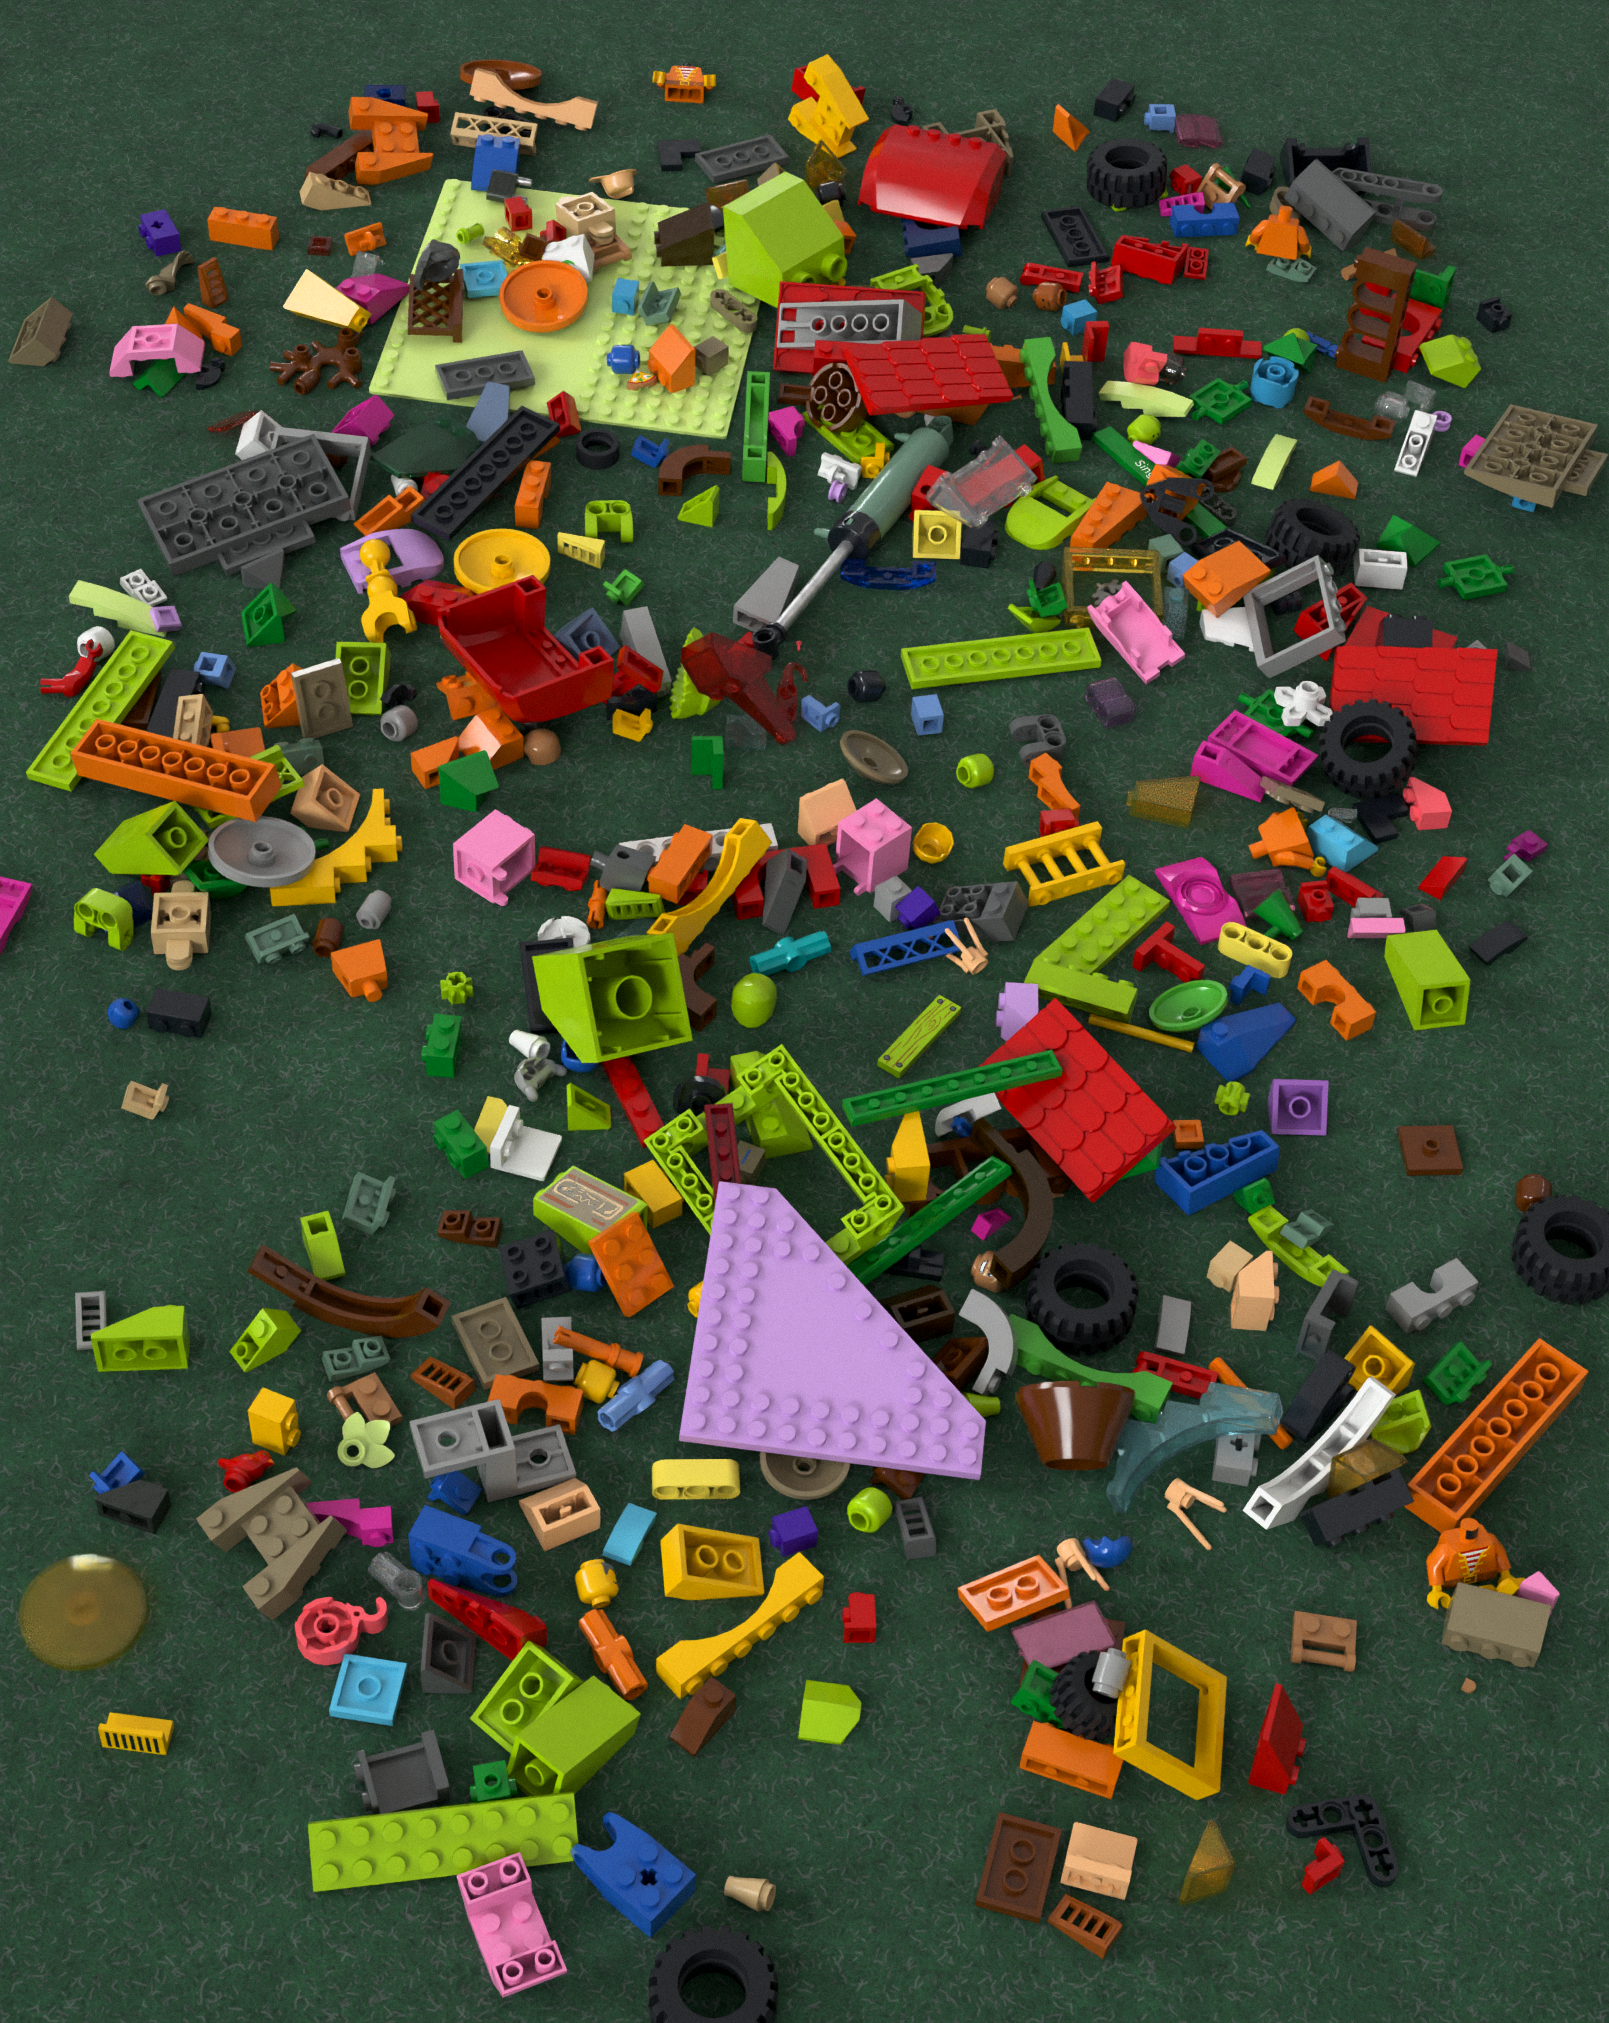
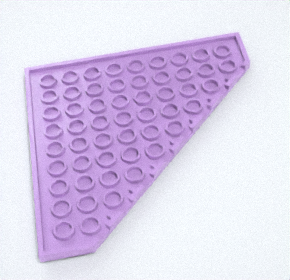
M719 1181L679 1441L980 1480L985 1419L777 1189Z

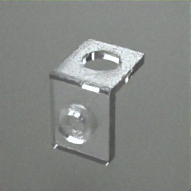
M357 251L351 278L375 274L377 264L384 265L385 262L378 255Z
M1409 380L1404 399L1421 406V412L1428 413L1433 407L1436 391Z

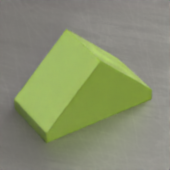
M715 485L685 502L678 515V519L680 521L713 527L719 513V487Z
M569 1083L567 1085L568 1131L610 1129V1105Z

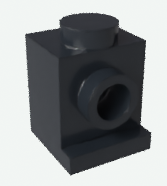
M1498 296L1481 301L1476 317L1490 333L1509 328L1512 314L1500 303L1501 298Z

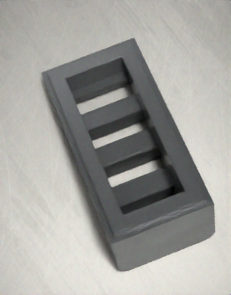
M923 1497L894 1501L893 1507L906 1559L935 1556L936 1538ZM919 1511V1513L903 1515L904 1512ZM924 1532V1533H921V1534L909 1535V1534H913V1533Z

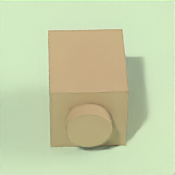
M1229 1241L1210 1261L1207 1278L1215 1286L1231 1292L1235 1288L1239 1271L1252 1262L1253 1255L1232 1241Z

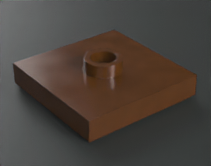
M1453 1125L1398 1127L1397 1134L1407 1176L1462 1174L1463 1165Z

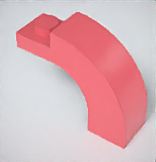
M1131 341L1124 352L1123 359L1126 381L1155 386L1159 379V372L1167 363V354L1153 352L1151 345Z

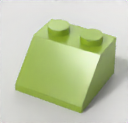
M1451 334L1422 343L1419 346L1431 375L1462 388H1466L1481 370L1478 357L1471 347L1472 344L1465 337L1460 338Z

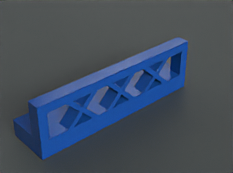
M954 920L856 944L849 952L852 961L858 960L862 976H867L957 953L961 950L954 942V946L949 948L936 943L938 939L949 937L945 933L946 928H949L959 939ZM927 943L930 945V948L926 954L921 955L912 949L913 946ZM898 949L906 952L903 959L898 961L887 956L890 951ZM874 955L882 958L878 966L867 967L865 958Z

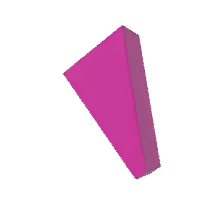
M1001 1208L990 1210L978 1215L971 1231L984 1241L1010 1221L1011 1217Z

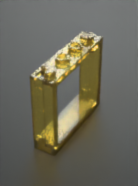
M1064 547L1062 582L1063 592L1068 608L1064 609L1065 626L1098 628L1088 612V606H1074L1073 571L1151 574L1153 609L1151 610L1162 623L1163 604L1159 551Z

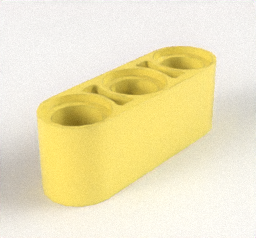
M1235 922L1225 923L1221 928L1218 942L1220 953L1245 965L1262 970L1271 977L1281 978L1287 975L1292 958V950L1288 946Z
M731 1459L659 1460L652 1465V1494L660 1500L736 1498L740 1494L739 1463Z

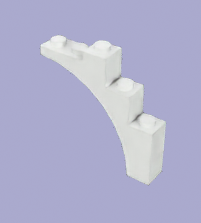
M1373 1376L1368 1377L1353 1400L1325 1434L1282 1474L1258 1486L1243 1511L1266 1530L1294 1521L1311 1496L1323 1493L1340 1468L1350 1466L1356 1461L1368 1443L1367 1437L1396 1394Z

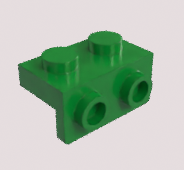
M1201 439L1194 449L1191 447L1184 457L1185 461L1180 460L1175 469L1188 476L1191 473L1200 479L1218 457L1220 450Z
M1033 579L1028 581L1030 589L1026 591L1034 612L1039 611L1041 618L1049 615H1058L1068 608L1060 582L1037 591Z
M1460 1341L1449 1349L1422 1380L1445 1406L1453 1402L1460 1404L1472 1394L1470 1391L1471 1387L1480 1384L1488 1376L1486 1371L1493 1363L1489 1359L1480 1363Z

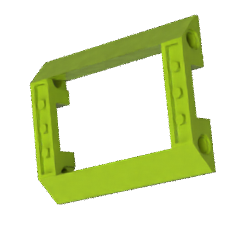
M781 1044L739 1073L736 1077L741 1086L715 1103H733L735 1126L782 1094L864 1206L858 1211L854 1209L841 1219L846 1228L826 1241L827 1246L845 1265H848L885 1239L905 1210L904 1206L784 1046ZM689 1108L643 1141L711 1236L715 1210L713 1189L690 1158L708 1146L705 1113L703 1112L695 1117Z

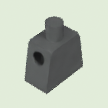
M616 845L610 856L596 851L590 865L603 871L599 884L610 892L612 888L644 892L648 882L647 874L654 865L656 856L622 845Z

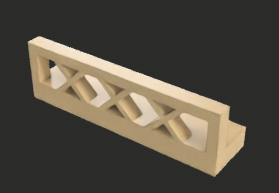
M455 112L450 135L453 145L476 148L478 135L512 136L520 139V154L535 156V138L538 125L536 123ZM459 120L469 121L471 124L465 129L458 128ZM483 123L489 124L491 128L484 132L480 131L478 129V126H480ZM508 126L512 131L505 135L500 134L498 129ZM523 129L532 130L530 138L521 137L519 132Z
M203 694L179 696L173 734L174 739L209 747L213 711Z

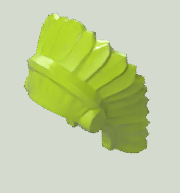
M695 627L687 635L685 645L683 646L684 649L682 650L684 654L680 663L681 667L677 669L676 681L672 683L673 689H671V694L673 696L669 699L672 705L669 708L672 711L673 719H683L695 714L701 716L717 706L722 698V686L719 678L720 667L713 664L710 660L709 653L711 648L707 646L704 636Z

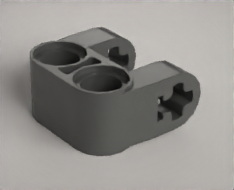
M1051 714L1016 718L1009 724V731L1014 741L1035 740L1036 742L1023 746L1019 751L1020 759L1025 767L1030 768L1031 760L1044 753H1047L1058 763L1063 760L1066 737L1057 717Z

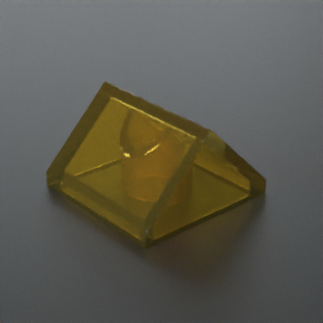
M822 139L818 141L805 163L804 181L811 190L817 192L819 184L836 180L841 184L848 172Z
M1372 1438L1332 1457L1328 1495L1330 1498L1338 1496L1408 1462L1403 1455Z
M1210 1819L1184 1880L1178 1904L1182 1906L1226 1892L1235 1866L1232 1855L1216 1822Z

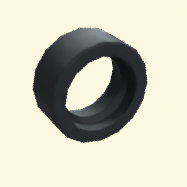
M594 428L582 432L577 437L576 458L584 467L601 470L610 468L619 460L620 441L613 432ZM594 445H602L608 447L609 450L604 452H592L587 450L586 448Z

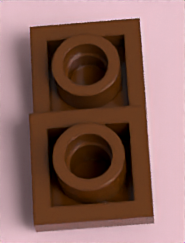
M443 1210L437 1234L438 1237L454 1242L497 1247L503 1223L500 1217H473L470 1210Z

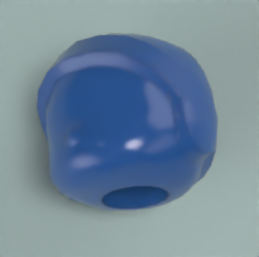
M119 998L110 1004L107 1015L113 1026L126 1029L133 1025L140 1010L130 999Z

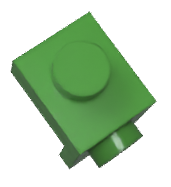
M624 569L612 585L607 581L603 583L604 588L607 590L606 596L612 602L617 604L619 601L625 606L633 600L645 585L642 580Z

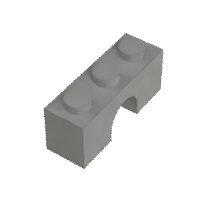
M1455 1258L1434 1270L1429 1286L1436 1293L1423 1292L1411 1282L1390 1293L1385 1310L1407 1334L1415 1329L1420 1331L1427 1327L1433 1319L1437 1317L1444 1318L1455 1307L1459 1305L1466 1306L1471 1303L1475 1298V1291L1479 1282Z

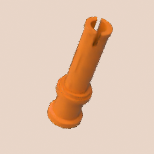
M559 1326L554 1334L556 1338H553V1344H558L568 1349L573 1348V1351L602 1361L603 1364L628 1373V1376L631 1378L635 1377L640 1369L643 1360V1353L641 1352L635 1354L620 1348V1344L611 1343L608 1345L566 1329L563 1326Z

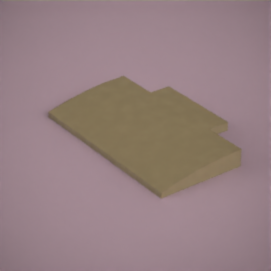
M1510 404L1466 466L1464 474L1511 496L1553 508L1563 491L1586 496L1607 463L1608 454L1589 450L1595 441L1598 424Z

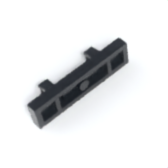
M918 1245L882 1273L940 1282L945 1253L922 1250V1245Z

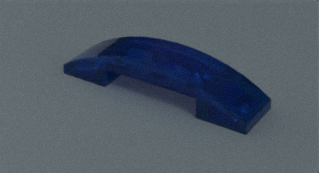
M845 559L841 564L840 578L851 584L869 589L908 590L936 582V562L913 561L912 568L865 567V559Z

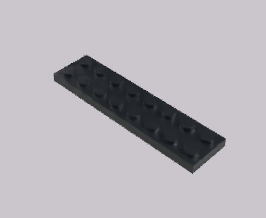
M521 406L411 514V522L451 541L560 431V424Z

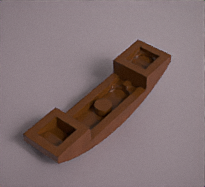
M1313 396L1308 398L1303 413L1330 431L1366 440L1387 439L1392 435L1396 423L1395 420L1374 415L1373 420L1369 421L1329 409L1330 401Z

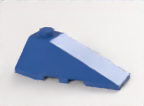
M1280 1002L1225 1016L1200 1029L1196 1049L1228 1082H1235L1250 1074L1256 1068L1258 1062L1270 1052L1274 1044L1280 1041L1296 1023V1018Z

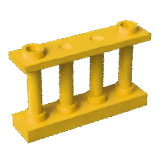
M1098 821L1005 848L1003 865L1006 870L1020 869L1031 886L1028 897L1029 907L1045 905L1049 901L1107 884L1113 885L1123 879L1125 862L1120 860L1110 863L1099 846L1102 827ZM1089 849L1100 867L1087 870L1076 851ZM1066 856L1077 873L1064 877L1053 858ZM1038 862L1044 863L1054 880L1040 883L1030 865Z

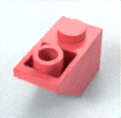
M1409 777L1407 787L1403 790V800L1410 807L1411 821H1415L1418 830L1447 828L1452 810L1446 794L1415 777Z

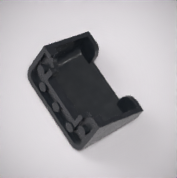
M1358 137V143L1350 146V143H1345L1343 148H1305V143H1301L1300 146L1297 144V138H1286L1280 152V163L1287 187L1290 188L1292 182L1316 159L1331 172L1340 167L1372 173L1369 138ZM1358 191V192H1355V193H1356L1357 195H1362V194H1365L1366 192Z

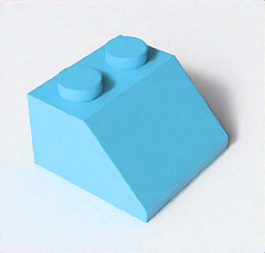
M1324 815L1308 826L1307 838L1313 854L1317 857H1323L1326 863L1332 867L1335 866L1345 873L1378 851V846L1340 821Z

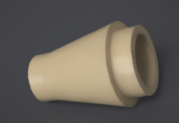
M729 1876L724 1888L725 1896L732 1897L757 1912L762 1910L769 1911L776 1894V1886L769 1883L768 1879Z

